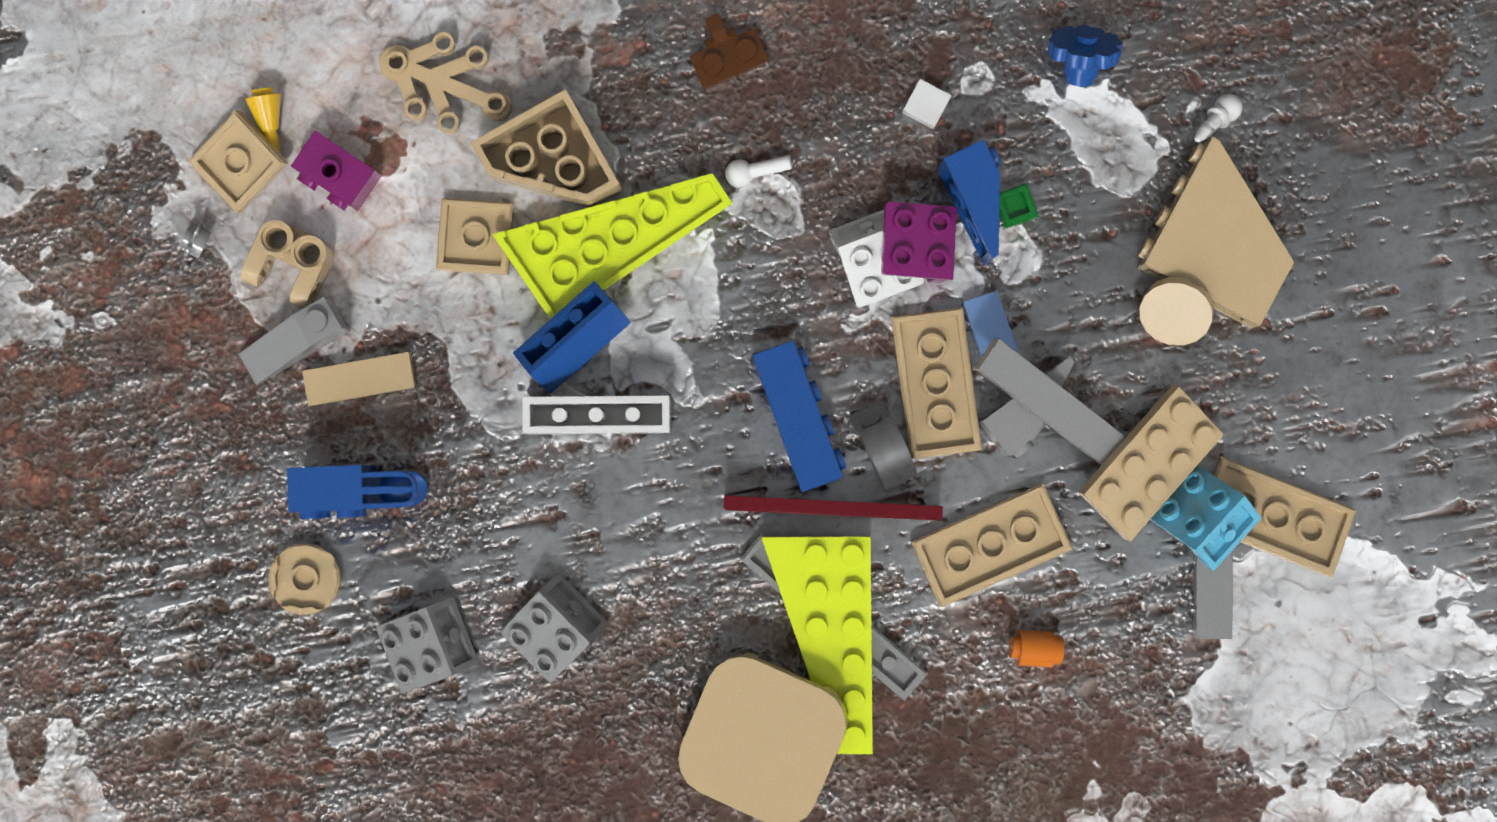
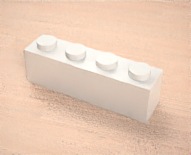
M522 397L523 434L671 433V397Z

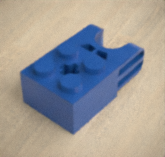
M376 465L287 468L288 513L300 512V519L330 518L331 511H337V518L367 516V509L416 506L426 499L428 495V482L422 474L414 471L376 472Z

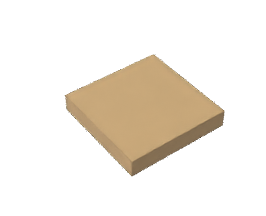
M236 110L188 160L236 213H242L289 163L241 111Z
M441 198L436 270L509 276L510 260L492 234L513 229L514 204Z

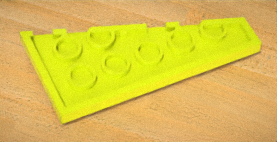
M711 173L492 235L551 319L593 281L603 291L733 203L716 177Z
M871 535L762 536L761 538L810 680L823 687L828 685L838 692V696L846 708L849 721L846 734L837 754H873Z

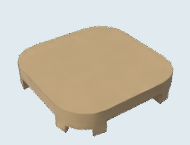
M746 652L745 654L731 656L714 669L705 685L680 746L678 761L681 774L688 785L698 792L763 822H800L808 816L815 806L846 734L849 721L846 708L839 698L838 692L828 685L826 687L818 685L760 659V655Z

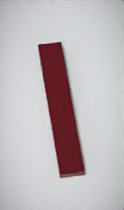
M724 495L723 507L725 510L935 521H940L943 514V506L732 495Z

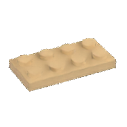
M1171 385L1078 493L1123 539L1131 542L1224 434L1179 386Z

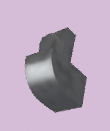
M881 400L849 415L851 424L861 440L871 465L885 491L918 475L905 441Z

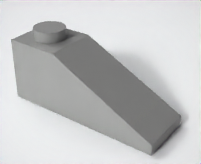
M322 297L292 314L240 352L239 356L255 384L259 385L344 336L351 330L334 301Z
M1070 356L1064 358L1044 374L1062 387L1074 361ZM1011 397L980 420L979 424L1004 457L1010 456L1013 453L1018 458L1034 446L1030 440L1039 434L1044 421Z

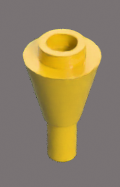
M273 87L251 90L252 97L245 98L259 131L281 153L277 135L281 93L274 94Z

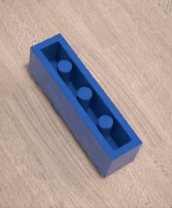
M793 340L754 354V363L800 491L804 492L843 478L840 470L846 469V464L840 448L833 450L828 436L833 435L834 431L828 415L821 416L816 402L821 401L822 398L816 381L809 382L804 368L810 365L803 346L796 348Z

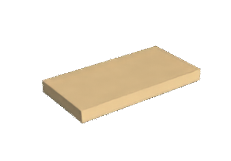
M963 307L891 317L907 444L912 459L982 450Z
M1219 457L1213 475L1245 495L1262 517L1240 543L1326 577H1333L1356 509L1225 457Z
M1043 483L911 541L940 608L1073 550Z

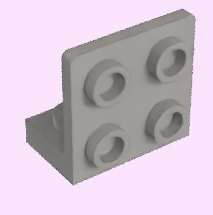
M558 573L501 630V634L547 681L552 682L609 623Z
M454 596L381 624L376 628L401 693H406L451 677L479 664Z

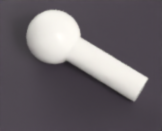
M790 155L752 164L745 160L737 159L729 163L725 171V177L731 186L743 188L748 186L755 177L793 169L792 159Z

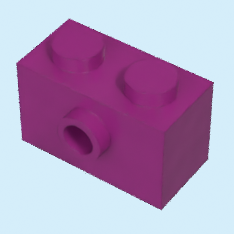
M317 131L313 132L291 164L292 168L300 172L296 178L314 191L318 186H321L330 192L326 199L344 211L348 205L358 211L382 177L374 169Z

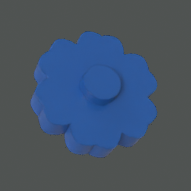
M1080 25L1073 28L1063 26L1052 31L1047 53L1051 56L1052 60L1064 62L1063 72L1066 75L1065 80L1067 83L1077 87H1088L1094 84V79L1099 76L1100 69L1106 70L1111 68V66L1118 65L1123 42L1117 35L1104 33V30L1098 27Z

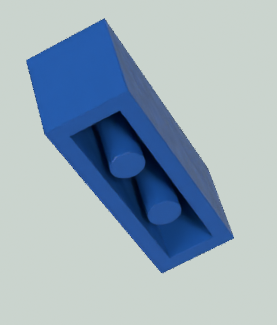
M593 281L518 347L513 354L529 375L551 394L624 330L631 321L601 287Z

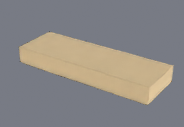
M411 352L302 371L308 406L417 388Z

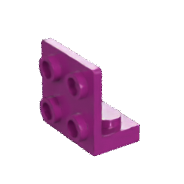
M902 202L885 203L881 274L927 278L928 283H944L953 280L957 207Z

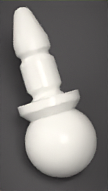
M1223 94L1218 97L1214 106L1208 110V119L1198 128L1194 140L1201 142L1208 139L1218 128L1224 129L1230 122L1238 119L1243 109L1241 100L1234 94Z

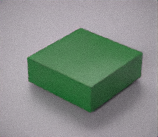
M1027 183L1000 192L999 219L1003 230L1039 217Z

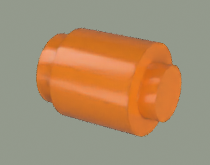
M1018 629L1016 635L1011 636L1009 639V657L1014 658L1017 666L1052 668L1054 664L1061 665L1063 662L1064 639L1062 636L1055 635L1053 631Z

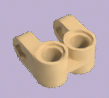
M272 220L263 224L244 262L240 278L251 285L260 287L267 279L276 258L297 267L301 271L292 288L289 301L305 308L315 302L333 265V249L324 240L283 221ZM285 231L287 234L286 244L280 249H275L273 246L274 236L279 232ZM313 246H318L320 250L319 259L313 264H308L305 259L307 250Z

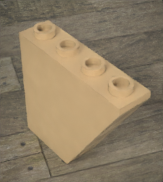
M1212 137L1204 144L1198 143L1192 151L1188 162L1193 165L1187 176L1181 174L1171 191L1176 196L1171 206H1164L1156 218L1154 225L1159 228L1153 239L1147 237L1141 246L1137 256L1142 258L1137 268L1159 280L1167 277H1184L1192 280L1193 284L1198 287L1202 286L1208 291L1213 301V309L1251 329L1262 324L1294 261L1220 140Z

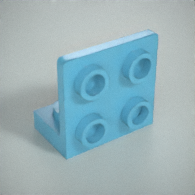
M1197 465L1154 514L1151 520L1188 546L1204 566L1214 571L1262 517L1245 495Z

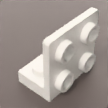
M884 210L828 230L832 244L841 258L855 304L859 308L914 288L924 282L923 278L881 274Z

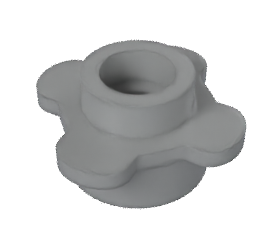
M199 223L196 229L188 227L180 244V247L186 249L183 256L187 257L189 254L199 259L211 232L200 228L201 224Z

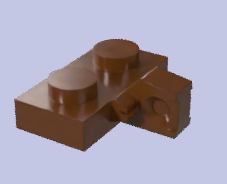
M718 13L705 18V24L711 35L710 38L704 40L707 49L689 56L703 91L769 64V59L756 29H751L740 35L736 34L734 28L726 31Z

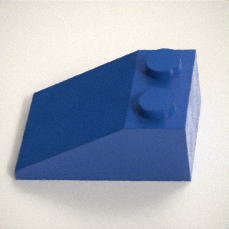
M984 139L944 158L936 170L954 207H957V214L983 266L989 264L999 255L1000 172L997 167L1001 166L996 150L993 146L987 147Z

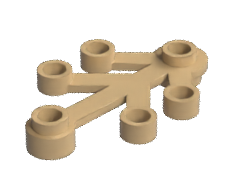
M447 32L436 34L432 42L412 50L396 45L387 48L382 53L379 61L381 72L387 79L398 83L405 100L404 112L412 121H421L428 113L426 104L417 96L412 78L426 84L438 114V128L446 135L456 134L461 124L459 118L452 112L445 92L482 107L485 115L492 121H503L512 112V103L505 93L501 91L485 93L451 78L471 69L481 70L487 66L489 61L488 54L480 46H472L467 50L465 56L433 69H428L419 65V63L438 54L449 56L455 51V40ZM449 39L450 46L447 49L441 50L438 48L440 40ZM476 52L483 54V60L478 64L471 62V56ZM396 57L403 59V64L398 69L391 67V62ZM493 99L502 100V107L499 110L490 109V102ZM420 104L422 106L421 113L416 116L411 115V106ZM446 118H453L455 120V125L452 129L447 130L443 128V121Z

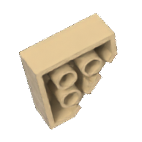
M566 89L470 142L486 172L496 182L587 207L595 206L622 191L617 178Z

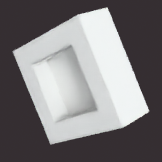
M919 79L902 113L934 129L952 95Z

